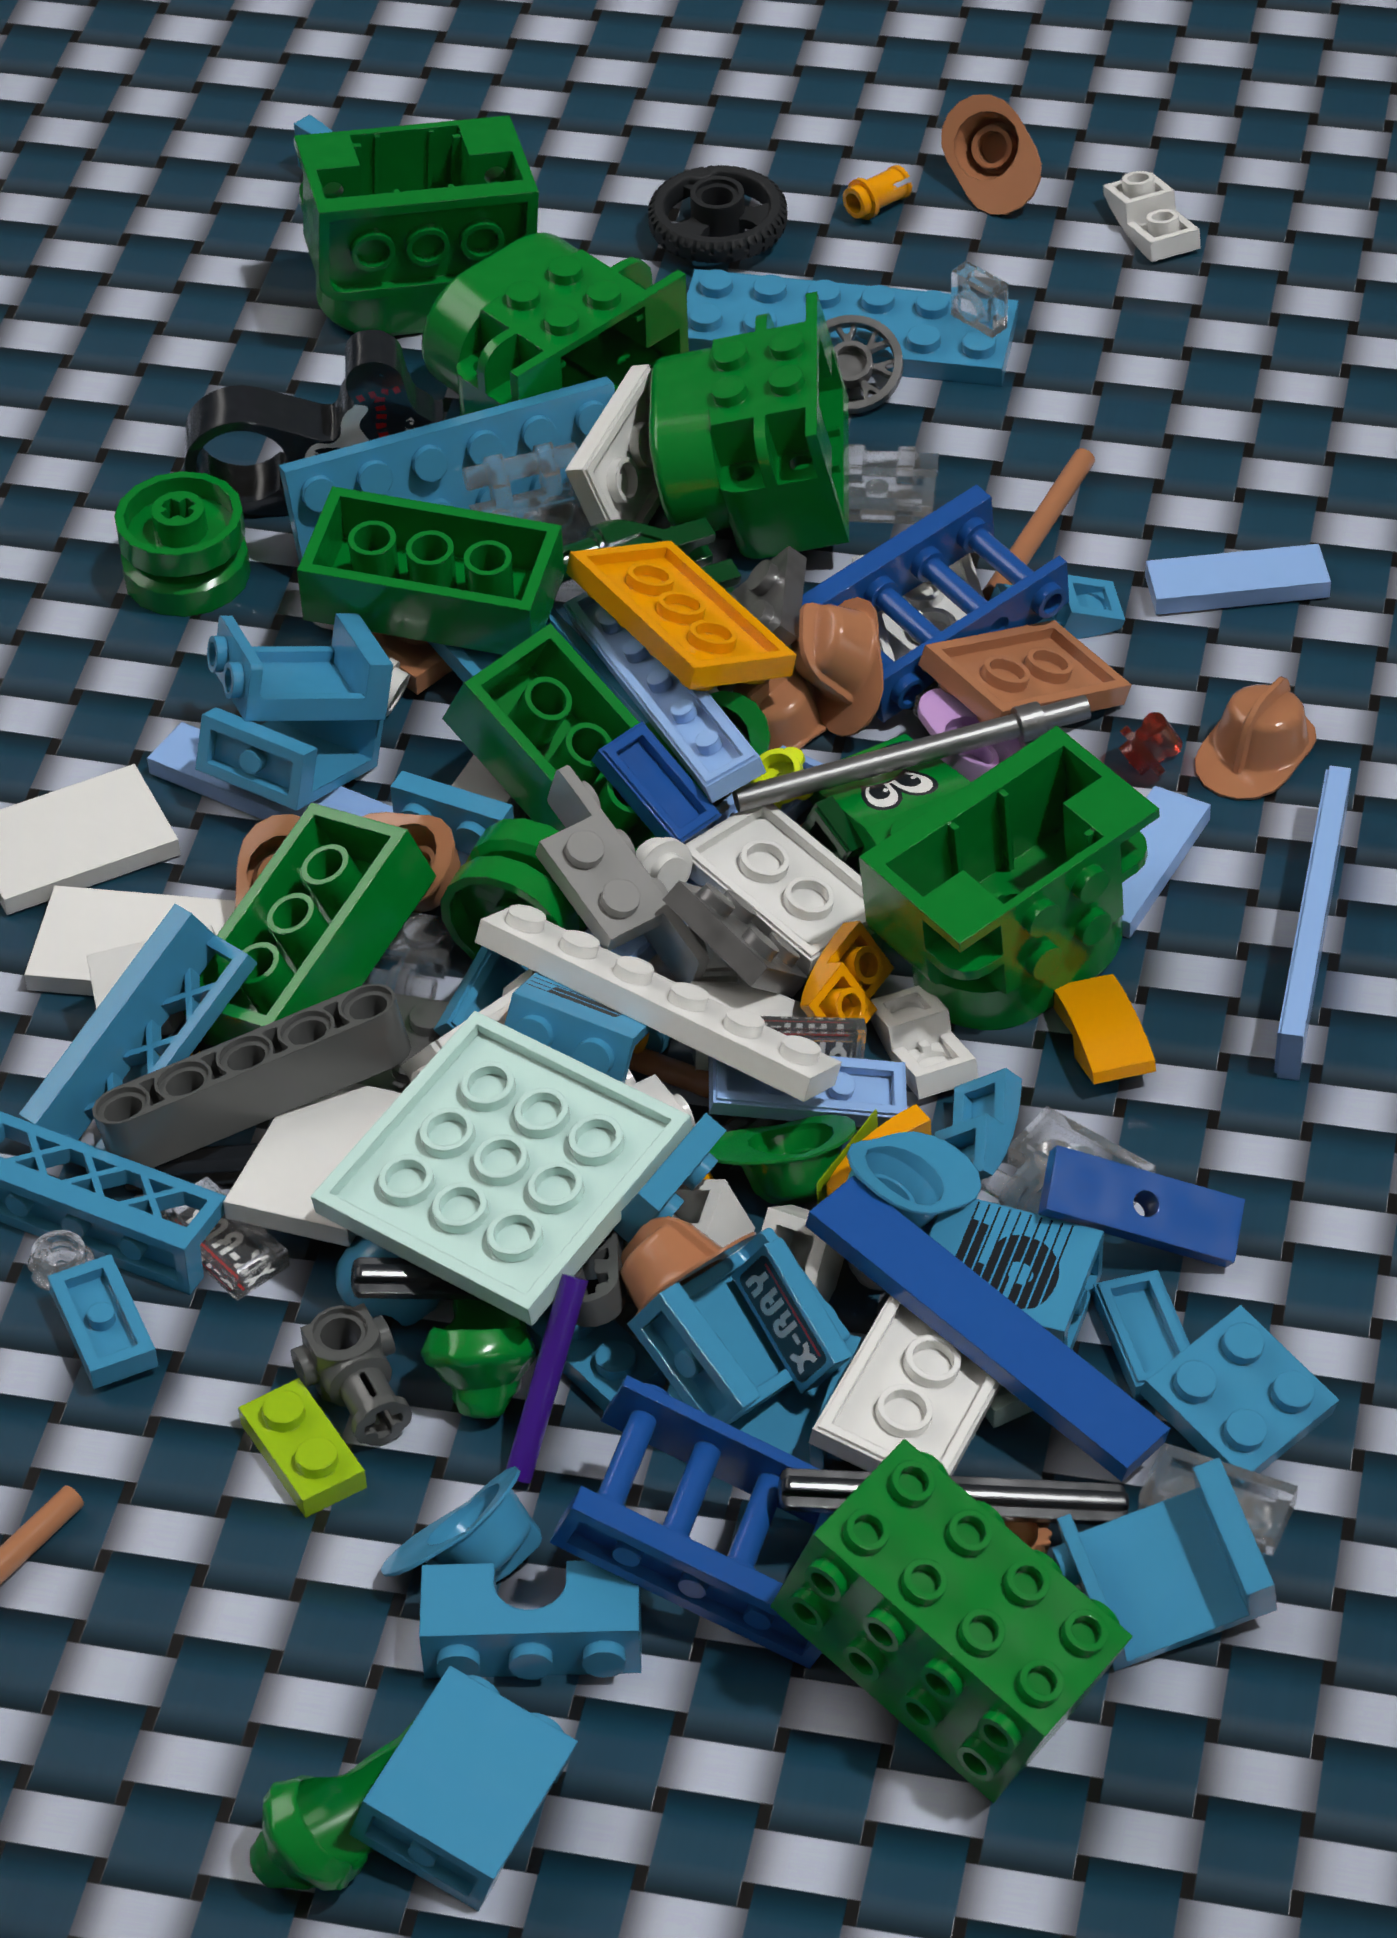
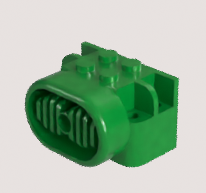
M510 115L294 136V147L303 171V182L299 186V203L303 212V234L316 273L317 302L323 313L333 323L348 331L357 333L365 330H381L392 336L422 334L432 305L442 290L456 276L515 240L537 233L539 191Z
M542 232L523 236L466 269L442 290L429 311L423 329L422 355L424 363L434 378L459 394L460 416L602 377H608L614 383L616 391L631 366L649 364L652 369L654 363L661 357L689 352L686 274L676 270L655 284H652L651 269L639 258L629 257L609 267L586 251L577 249L556 235Z
M817 291L806 293L805 322L774 327L769 313L757 315L754 332L713 339L712 347L664 356L654 363L650 384L649 443L657 490L664 513L671 527L706 517L714 531L731 528L738 552L744 557L752 559L777 556L788 546L800 552L849 543L848 395Z
M1055 726L859 856L866 922L873 932L912 965L914 986L919 985L926 992L937 996L948 1008L951 1023L978 1030H1002L1023 1025L1054 1006V990L1070 982L1098 976L1115 958L1123 935L1122 883L1136 874L1145 865L1148 856L1147 843L1140 830L1160 817L1159 808L1058 726Z

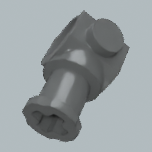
M364 1303L354 1307L341 1305L330 1307L320 1312L310 1324L300 1327L303 1345L291 1349V1358L298 1377L306 1388L315 1385L322 1400L335 1403L341 1407H347L353 1418L351 1430L359 1443L377 1446L397 1438L411 1422L412 1411L406 1399L396 1396L389 1385L392 1368L386 1356L394 1354L396 1350L391 1331L382 1315L372 1318ZM376 1415L380 1421L379 1424L374 1423L376 1420Z

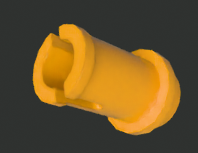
M893 165L886 171L867 180L864 178L852 180L843 192V204L846 211L856 219H872L877 216L880 208L910 196L912 182L899 187L894 185L910 177L909 174L900 165Z

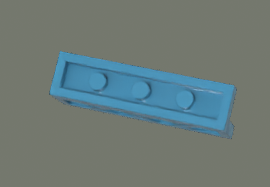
M174 904L19 1115L30 1123L79 1140L94 1120L92 1108L95 1101L105 1092L122 1085L124 1077L132 1067L147 1062V1072L149 1074L189 1057L258 963L247 953L213 934L191 912ZM215 954L230 962L216 982L200 987V974ZM186 1010V1023L178 1034L162 1039L161 1027L169 1016ZM100 1138L94 1147L106 1151L102 1138Z
M0 1111V1144L5 1138H9L29 1146L31 1153L6 1159L0 1157V1222L95 1259L112 1254L117 1267L191 1295L204 1278L200 1245L225 1214L223 1203L226 1198L225 1195ZM72 1162L85 1167L87 1171L85 1175L61 1180L48 1175L46 1168ZM131 1184L141 1188L144 1196L116 1201L104 1196L103 1189ZM183 1205L200 1210L187 1227L162 1218L160 1211Z

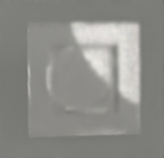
M968 261L963 262L951 271V315L989 337H995L1007 328L1008 283Z

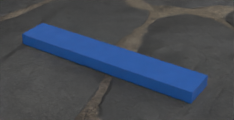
M854 1175L809 1211L805 1227L1121 1482L1166 1442L1171 1428L888 1202L877 1196Z

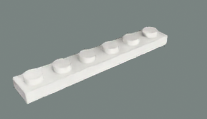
M520 904L511 905L509 908L480 920L475 943L798 1100L805 1102L835 1086L842 1062L822 1053L820 1046L814 1041L801 1036H787L764 1025V1019L754 1012L728 1008L710 999L709 993L697 985L686 982H674L655 973L654 967L649 962L637 957L620 956L600 946V941L589 933L566 930L547 921L546 915L537 908Z

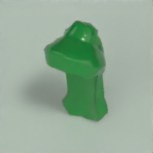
M453 1300L454 1319L443 1329L435 1327L431 1329L420 1354L425 1364L432 1367L441 1380L451 1387L453 1392L452 1399L461 1415L476 1419L501 1417L511 1402L512 1397L521 1389L523 1375L536 1358L537 1349L529 1333L526 1331L527 1324L483 1300Z
M414 1720L399 1737L372 1753L344 1775L333 1777L300 1775L285 1781L272 1783L263 1799V1831L259 1833L250 1848V1867L259 1881L268 1888H292L298 1890L319 1888L322 1891H336L347 1887L349 1882L360 1874L368 1859V1854L373 1852L374 1849L349 1835L363 1800Z

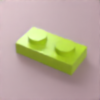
M300 1378L238 1407L241 1426L305 1518L367 1488L364 1468Z

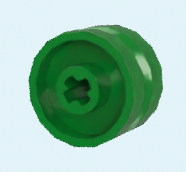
M180 471L162 474L135 485L120 499L114 518L121 551L123 575L127 593L140 607L160 615L180 617L210 613L232 602L245 589L251 569L244 536L246 531L243 509L239 494L226 481L206 473Z
M526 818L502 819L486 828L472 849L466 863L460 867L440 900L442 921L453 941L471 959H475L481 948V945L475 943L480 920L509 908L511 905L520 904L537 908L546 915L547 921L566 930L584 932L587 926L535 855L539 841L559 832L557 829Z

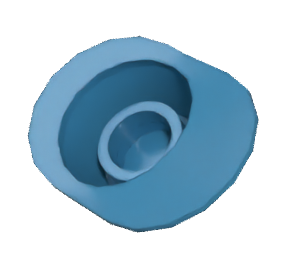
M915 1131L900 1132L853 1143L847 1152V1158L852 1168L847 1180L854 1175L877 1196L888 1202L920 1229L927 1225L937 1214L964 1207L975 1201L982 1187L979 1172L970 1159L952 1144L932 1135Z
M516 1466L506 1469L479 1490L469 1501L413 1535L386 1559L380 1569L385 1577L396 1576L426 1562L429 1565L494 1563L496 1582L508 1576L540 1546L542 1541L540 1528L512 1490L519 1477L520 1470Z

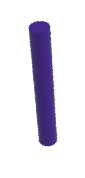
M562 1274L507 1463L506 1469L516 1466L520 1470L517 1479L519 1482L531 1484L587 1288L588 1280L576 1276Z

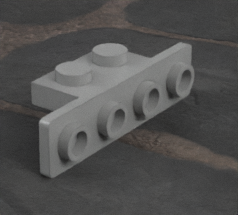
M569 765L557 769L547 801L566 829L539 841L535 854L591 933L600 941V945L603 948L611 951L643 934L677 982L691 983V981H701L709 962L704 940L687 926L662 900L668 894L666 887L659 879L649 875L636 857L635 848L629 836L623 830L616 829L605 815L593 787L588 782L581 781Z

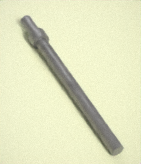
M1081 695L1044 706L1035 701L1012 707L1010 715L743 785L732 792L734 804L738 812H743L1016 738L1020 743H1025L1037 739L1055 726L1061 727L1090 719V704L1087 697Z

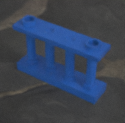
M976 484L804 593L802 605L812 602L821 605L832 604L839 606L845 600L859 597L870 601L877 612L883 611L920 644L896 661H893L881 650L883 694L876 716L884 723L902 710L915 706L924 693L939 687L938 682L918 665L926 644L1036 624L1044 618L1054 616L1064 605L1069 603L1067 561L1059 555L1036 571L1028 567L994 537L992 497ZM976 552L1013 585L987 601L949 566L969 553ZM930 582L967 615L943 631H940L902 596L922 583Z
M627 1375L601 1418V1422L622 1431V1435L599 1491L596 1493L580 1486L559 1519L550 1543L810 1669L822 1652L770 1607L783 1583L756 1571L754 1567L777 1508L782 1509L778 1500V1481L781 1471L787 1468H819L671 1397L664 1389L656 1385L643 1383ZM648 1445L687 1463L663 1525L624 1505ZM713 1476L751 1494L728 1556L690 1538L691 1530ZM786 1511L814 1525L815 1528L812 1535L833 1514Z

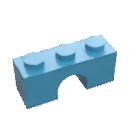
M586 1560L566 1561V1584L560 1596L549 1605L541 1608L519 1609L508 1605L498 1596L494 1563L422 1565L419 1639L424 1679H441L449 1666L466 1675L479 1677L517 1676L528 1680L540 1679L550 1675L589 1674L595 1677L607 1678L623 1673H642L641 1588L639 1585L633 1584Z

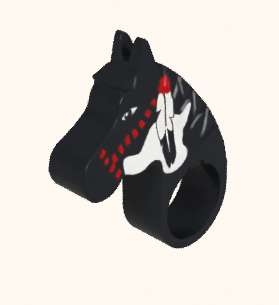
M381 330L360 331L353 334L346 343L345 379L341 384L338 399L333 404H321L247 385L220 388L202 397L192 407L186 420L185 472L206 473L226 481L239 494L243 513L289 516L279 465L444 421L443 400H434L430 394L413 383L405 364L402 347L395 337ZM235 431H248L272 439L284 452L280 451L271 459L259 464L233 465L214 458L203 447L219 435Z

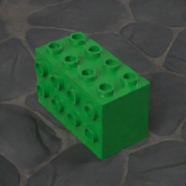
M905 1438L812 1535L770 1605L774 1611L993 1804L1080 1706L1133 1637L1120 1625L1118 1618L1109 1607L1100 1601L1088 1598L1063 1576L1061 1569L1050 1556L1029 1547L1006 1527L1003 1518L992 1506L983 1501L975 1500L949 1477L947 1470L938 1459L926 1452H920Z

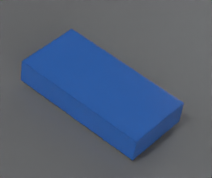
M643 721L600 748L591 760L655 837H672L686 844L713 827L722 816Z

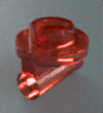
M1152 712L1144 718L1142 726L1134 733L1127 725L1120 730V733L1127 741L1118 749L1141 776L1149 769H1152L1160 777L1166 772L1160 765V762L1166 757L1177 755L1182 749L1183 742L1163 714Z

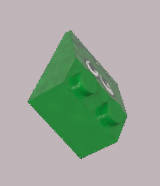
M902 734L900 736L892 738L888 741H885L883 743H880L878 745H875L873 747H870L848 757L905 743L908 741H912L914 739L909 737L907 734ZM941 759L817 791L813 793L809 800L814 806L815 803L833 796L864 844L862 855L971 783V781ZM858 858V860H857V862L855 863L854 866H855V868L857 869V871L859 872V874L861 875V872H860V864H859V858Z

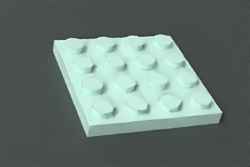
M474 1011L310 1197L317 1214L533 1326L553 1302L562 1274L574 1276L619 1223L621 1211L641 1190L661 1164L691 1131L693 1126L690 1115Z

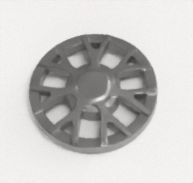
M843 315L827 320L826 324L829 333L836 330L843 341L834 347L845 388L847 390V388L860 387L864 396L863 400L848 402L849 414L867 412L880 406L891 397L901 381L903 356L897 338L884 324L866 316ZM842 328H850L849 333L845 334ZM857 328L873 332L866 346L861 342L853 341ZM878 335H879L882 339H884L883 341H880V342H877V343H876V340H877ZM890 347L894 359L873 363V353ZM894 367L893 372L887 370L889 368ZM872 374H878L889 379L881 390L867 382Z

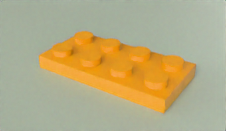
M672 541L570 552L566 573L587 592L590 598L602 606L621 627L625 628L689 690L709 691L715 686L736 683L761 684L767 679L792 676L797 655Z

